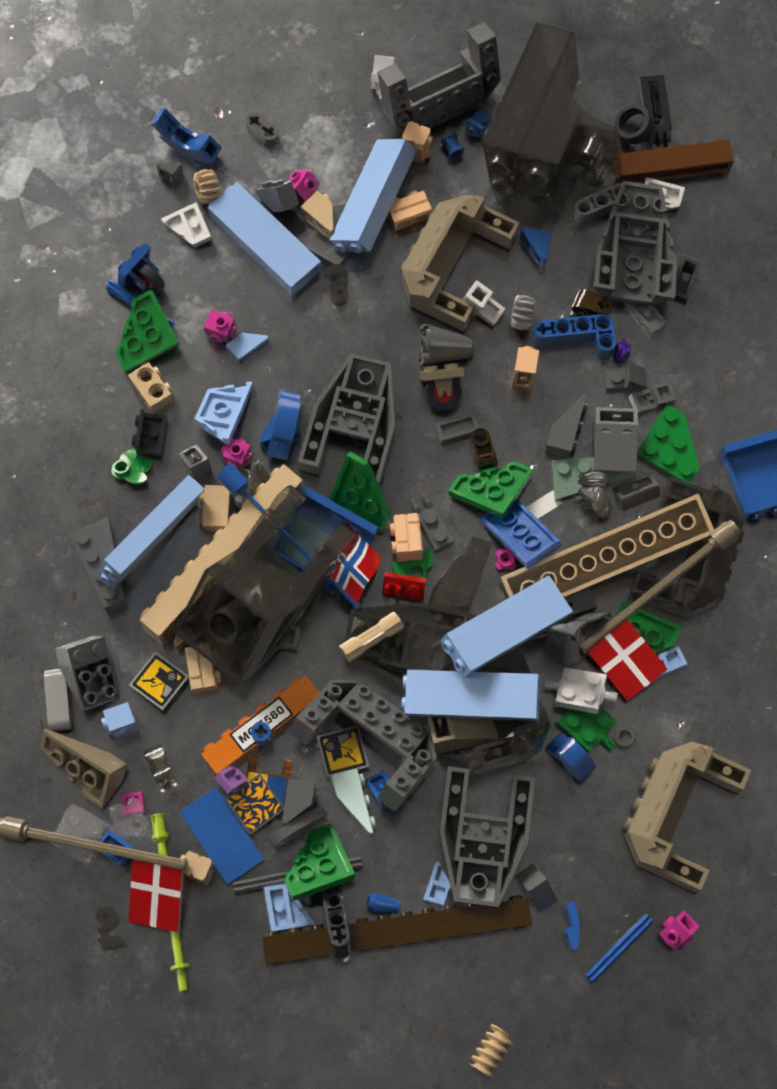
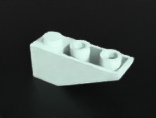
M357 769L333 774L332 781L337 800L369 836H373V829H376L374 817H369L367 808H371L368 795L363 794L362 787H365L363 774H358Z

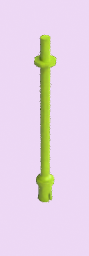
M164 813L151 815L152 840L157 843L158 854L168 856L166 841L169 838V833L166 832ZM170 931L175 965L171 966L170 970L177 973L179 992L187 991L185 969L190 968V964L184 963L180 933Z

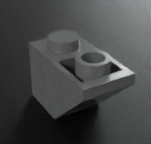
M281 179L273 182V180L262 183V187L255 190L256 194L272 212H282L299 205L292 181L284 182Z

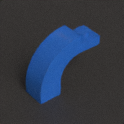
M160 108L150 123L160 133L159 137L166 144L193 160L213 163L222 149L211 135L198 134L187 129L166 108Z
M279 389L275 406V420L267 456L288 460L298 419L300 393Z

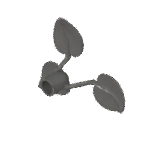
M585 613L576 617L575 621L554 625L531 639L545 636L551 637L558 648V652H562L564 665L575 664L581 661L579 654L581 628L587 622L596 621L605 616L611 618V613ZM553 631L566 634L567 641L562 642V646ZM570 635L573 637L576 635V643L575 640H571Z

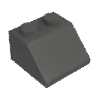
M288 779L282 819L283 826L312 810L314 805L318 806L319 789L315 788V782Z

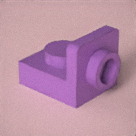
M235 764L220 771L214 777L227 794L237 791L248 781Z

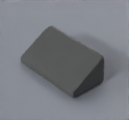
M313 236L304 245L321 263L337 272L348 258V254L338 251L334 246L316 236Z
M651 473L613 488V492L623 511L661 495L659 484Z

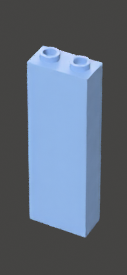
M407 139L376 140L331 235L330 241L338 251L346 253V251L356 253L371 251L417 152Z
M238 182L233 186H228L218 199L215 198L210 202L208 207L209 217L291 295L296 293L321 270V261Z
M188 475L104 559L98 573L100 580L105 585H110L114 589L197 505L205 488Z
M547 576L448 632L440 641L443 650L454 661L456 670L463 677H466L564 620L573 611L551 577Z
M407 670V675L403 677V688L406 689V697L402 698V710H405V714L408 716L539 721L541 677L539 674L473 672L463 677L458 671Z

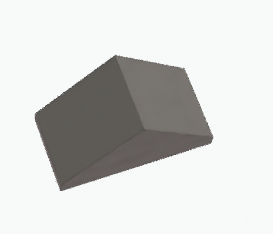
M197 444L179 453L182 462L194 480L212 472L209 459Z
M533 863L515 875V878L539 913L558 901L548 879Z

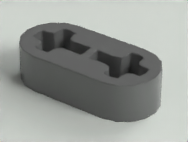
M258 113L247 115L245 122L246 128L250 133L267 145L277 142L278 130L272 123ZM251 121H253V122L258 121V125H256V124L251 125ZM266 132L269 134L273 132V136L269 135L266 137Z

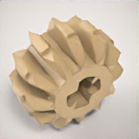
M201 170L194 174L193 186L197 199L201 204H210L213 199L220 197L219 181L213 170Z

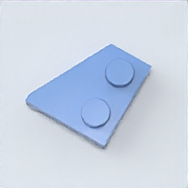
M285 884L263 888L271 931H283L314 925L313 919L302 908L303 906L299 900L292 901Z

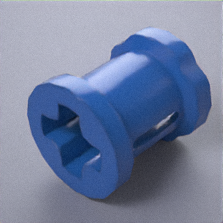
M455 132L449 133L441 139V144L445 145L448 151L449 159L458 158L465 151L464 147L460 146Z
M257 722L252 726V739L258 745H266L272 737L269 725L265 722ZM261 729L266 733L263 734V738H259L258 734H256L260 733Z

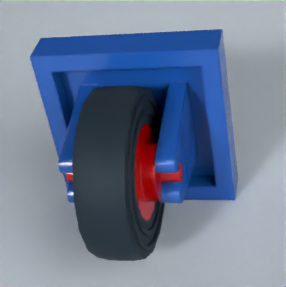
M145 242L141 247L139 245L136 246L131 253L132 257L128 261L124 260L118 267V284L125 288L132 282L142 290L145 288L148 290L152 289L154 293L158 294L165 287V282L158 274L159 268L150 261L151 247Z

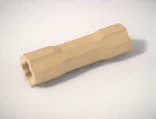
M392 612L372 628L341 644L339 648L350 663L370 647L404 629V625L398 615Z

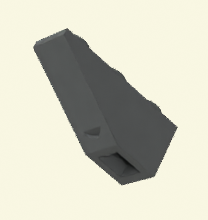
M585 394L552 425L545 452L569 458L570 453L576 451L578 440H575L576 433H581L583 421H580L581 414H586L588 403L585 402Z

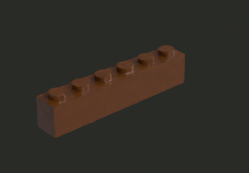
M716 139L712 142H695L691 145L678 144L668 148L639 149L630 153L618 152L611 156L610 169L613 184L616 185L621 184L622 181L644 182L646 177L659 180L731 170L734 159L730 141Z

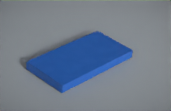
M516 499L504 518L491 513H487L480 518L482 524L527 569H530L562 547L561 541L518 499Z
M216 787L179 811L227 885L264 861V858Z

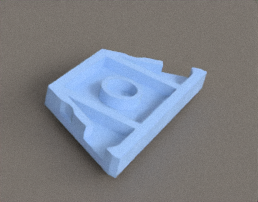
M246 382V386L234 388L233 384L223 388L208 389L196 414V425L229 445L253 390V382Z

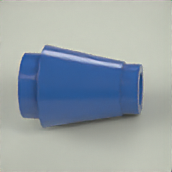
M374 892V894L369 893L366 911H370L371 914L399 912L400 900Z

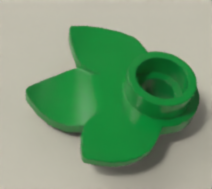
M135 449L128 450L121 455L120 460L113 464L112 475L119 480L125 479L131 484L144 483L147 481L145 473L150 470L153 461L146 458H137Z
M426 548L423 550L422 560L396 561L392 563L396 574L415 577L413 574L420 572L421 576L419 578L427 579L428 569L433 565V554L430 548Z

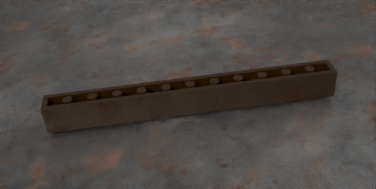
M522 895L510 896L509 901H502L499 907L465 903V907L457 908L456 905L444 906L441 911L427 908L422 909L421 914L413 915L412 911L399 913L400 917L391 918L390 914L377 916V920L369 921L368 918L356 919L355 923L348 924L351 953L526 928L532 926L528 898L522 899ZM324 924L313 925L311 930L302 931L301 927L292 928L286 934H280V931L267 932V936L262 937L266 966L333 956L328 928H324Z

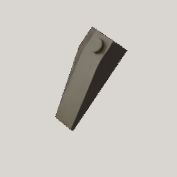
M48 729L44 730L40 749L57 767L61 766L67 772V778L71 783L75 781L82 789L81 794L100 808L105 807L122 783L127 763L109 752Z

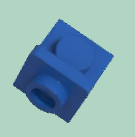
M478 108L473 117L467 119L466 130L470 135L483 139L495 122V117Z

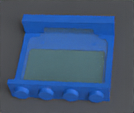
M306 486L301 493L302 499L283 527L321 567L327 553L341 536L345 522L370 546L378 534V527ZM281 532L272 547L268 545L266 548L267 555H269L268 558L277 564L280 562L285 564L290 572L294 574L299 572L305 576L308 582L314 585L316 583L323 586V590L331 595H334V593L339 596L341 595L328 579Z

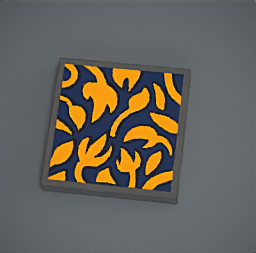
M260 773L224 799L250 835L284 811L283 804Z

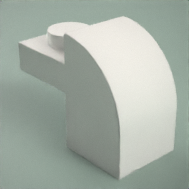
M374 56L371 88L380 89L377 72L393 65L395 57Z
M476 280L463 300L474 305L473 316L478 315L493 326L505 308L490 298L493 293L490 289Z

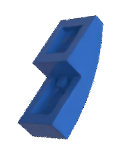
M575 901L564 906L571 927L564 930V934L571 952L577 950L580 936L579 917Z

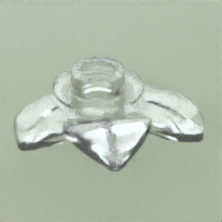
M131 797L127 806L122 804L110 806L109 813L115 823L109 830L120 838H127L131 834L141 836L147 831L148 821L143 816L144 807L138 799ZM135 821L139 823V829L134 827Z

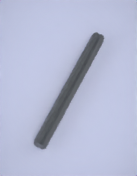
M361 857L348 859L354 871L363 868ZM290 871L233 882V891L237 895L261 890L268 886L285 884L284 879Z

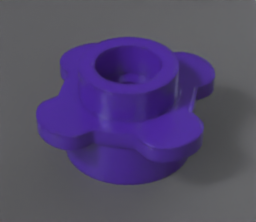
M623 339L621 343L616 344L614 355L617 356V362H620L621 359L627 360L631 353V344L627 343L626 339Z

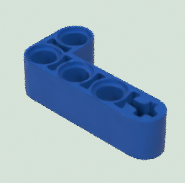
M604 314L538 321L534 326L532 334L533 341L538 345L594 340L596 354L602 358L610 357L616 345L612 318ZM598 325H605L607 329H601ZM578 327H585L587 331H580ZM562 328L565 329L567 332L560 333L558 329ZM606 343L610 348H604L601 344Z

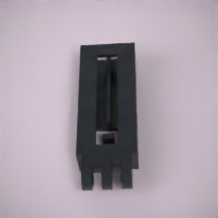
M664 75L641 76L638 81L641 105L650 112L653 118L662 116L663 124H659L660 120L654 119L655 125L650 135V143L655 144V136L658 137V143H663V136L666 138V143L671 142L672 124Z

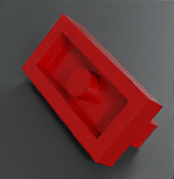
M385 572L382 594L424 601L427 579Z

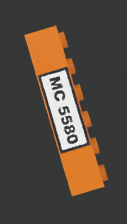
M306 675L302 678L300 676L295 678L289 684L290 687L288 689L275 693L272 701L268 704L264 702L255 709L256 713L250 717L248 715L238 722L239 726L233 730H226L220 736L221 739L215 744L211 742L203 748L202 758L215 775L232 764H238L261 746L252 739L251 729L255 723L265 722L268 724L273 737L292 723L319 694ZM261 729L260 733L256 734H258L259 738H263V734L266 733Z

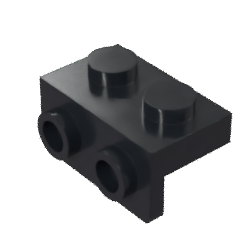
M141 409L140 415H136L135 427H137V433L133 434L132 447L135 448L136 454L161 457L168 419L166 415L146 413L145 409Z

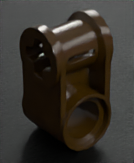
M580 289L571 309L581 316L600 314L611 316L613 304L608 297L592 293L586 289Z
M484 428L475 429L471 435L470 445L477 471L481 470L482 467L490 465L498 466L497 455L489 432ZM481 436L485 439V442L477 443L475 438Z

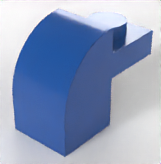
M559 733L545 747L548 753L561 761L567 772L580 782L596 768L588 753L573 738H567L562 733Z

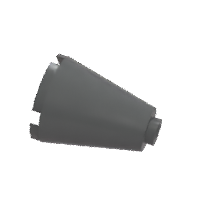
M422 324L419 331H423L422 337H418L417 358L422 360L419 362L420 365L470 358L471 354L475 352V342H472L471 337L429 324Z

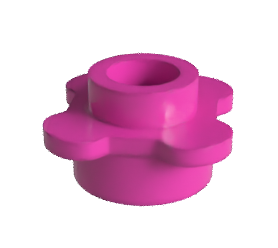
M500 549L496 552L497 563L495 567L498 570L504 568L512 571L516 568L515 556L509 550Z

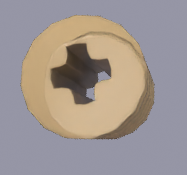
M491 1024L490 1027L494 1033L486 1032L485 1035L489 1041L481 1040L484 1049L477 1047L476 1051L479 1056L472 1055L471 1059L475 1064L469 1065L482 1074L493 1078L494 1075L490 1069L498 1070L499 1068L495 1060L502 1062L503 1058L500 1052L507 1054L508 1051L504 1046H512L513 1043L509 1039L512 1037L511 1035Z

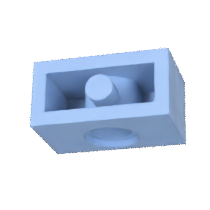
M128 702L103 711L105 718L101 720L104 729L108 735L112 734L115 740L139 731L134 713Z

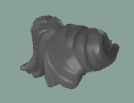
M263 461L253 463L250 471L248 469L240 471L249 481L247 492L252 497L256 494L255 491L259 485L266 483L270 479L267 471L263 468L265 464ZM244 494L242 496H233V503L236 507L242 509V504L248 498Z
M602 472L581 473L578 475V484L583 486L578 489V493L585 499L586 508L594 510L599 517L609 516L612 513V504L610 502V494L605 489L608 484L606 475Z

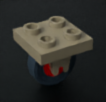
M456 363L444 364V368L438 369V366L433 365L425 366L423 371H419L422 381L429 380L425 388V396L432 407L437 410L446 411L453 409L462 398V388L460 382L455 377L464 376L463 367L458 366Z

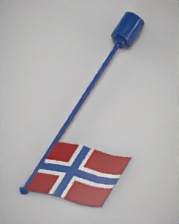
M232 463L223 468L216 479L233 496H242L244 494L354 606L353 609L358 610L361 606L358 602L363 590L377 571L381 556L345 522L341 536L327 553L321 567L247 492L249 481Z

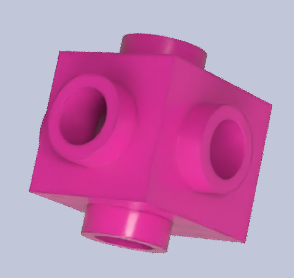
M296 170L291 174L288 181H292L298 202H306L320 185L316 180L315 174L310 170Z
M211 310L204 325L205 335L218 343H228L230 337L234 338L237 331L235 318L227 312L220 313Z
M232 438L230 444H224L221 451L224 464L227 466L232 463L239 470H244L246 464L249 465L253 456L250 445L241 438Z
M683 910L676 918L671 915L662 924L665 928L659 935L675 951L680 945L685 948L694 939L691 935L700 926Z

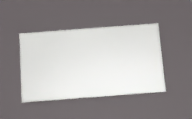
M554 490L526 506V508L538 519L561 505L562 502L560 500L555 502Z

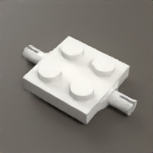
M564 667L562 678L558 683L545 680L544 689L557 691L556 707L598 714L603 700L617 702L618 693L605 691L607 675Z

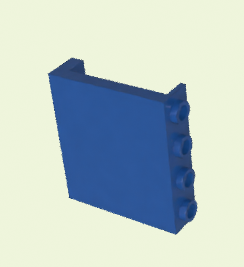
M777 430L723 445L720 453L745 520L751 518L752 520H758L768 513H772V515L777 514Z

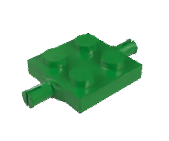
M601 706L599 707L598 714L564 708V715L558 720L556 725L569 737L573 738L587 753L600 743H603L610 751L616 747L617 744L608 737V734L618 721Z

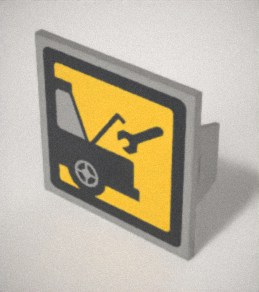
M155 651L129 686L161 710H164L189 676Z
M359 725L317 736L327 778L332 777L333 774L369 767Z

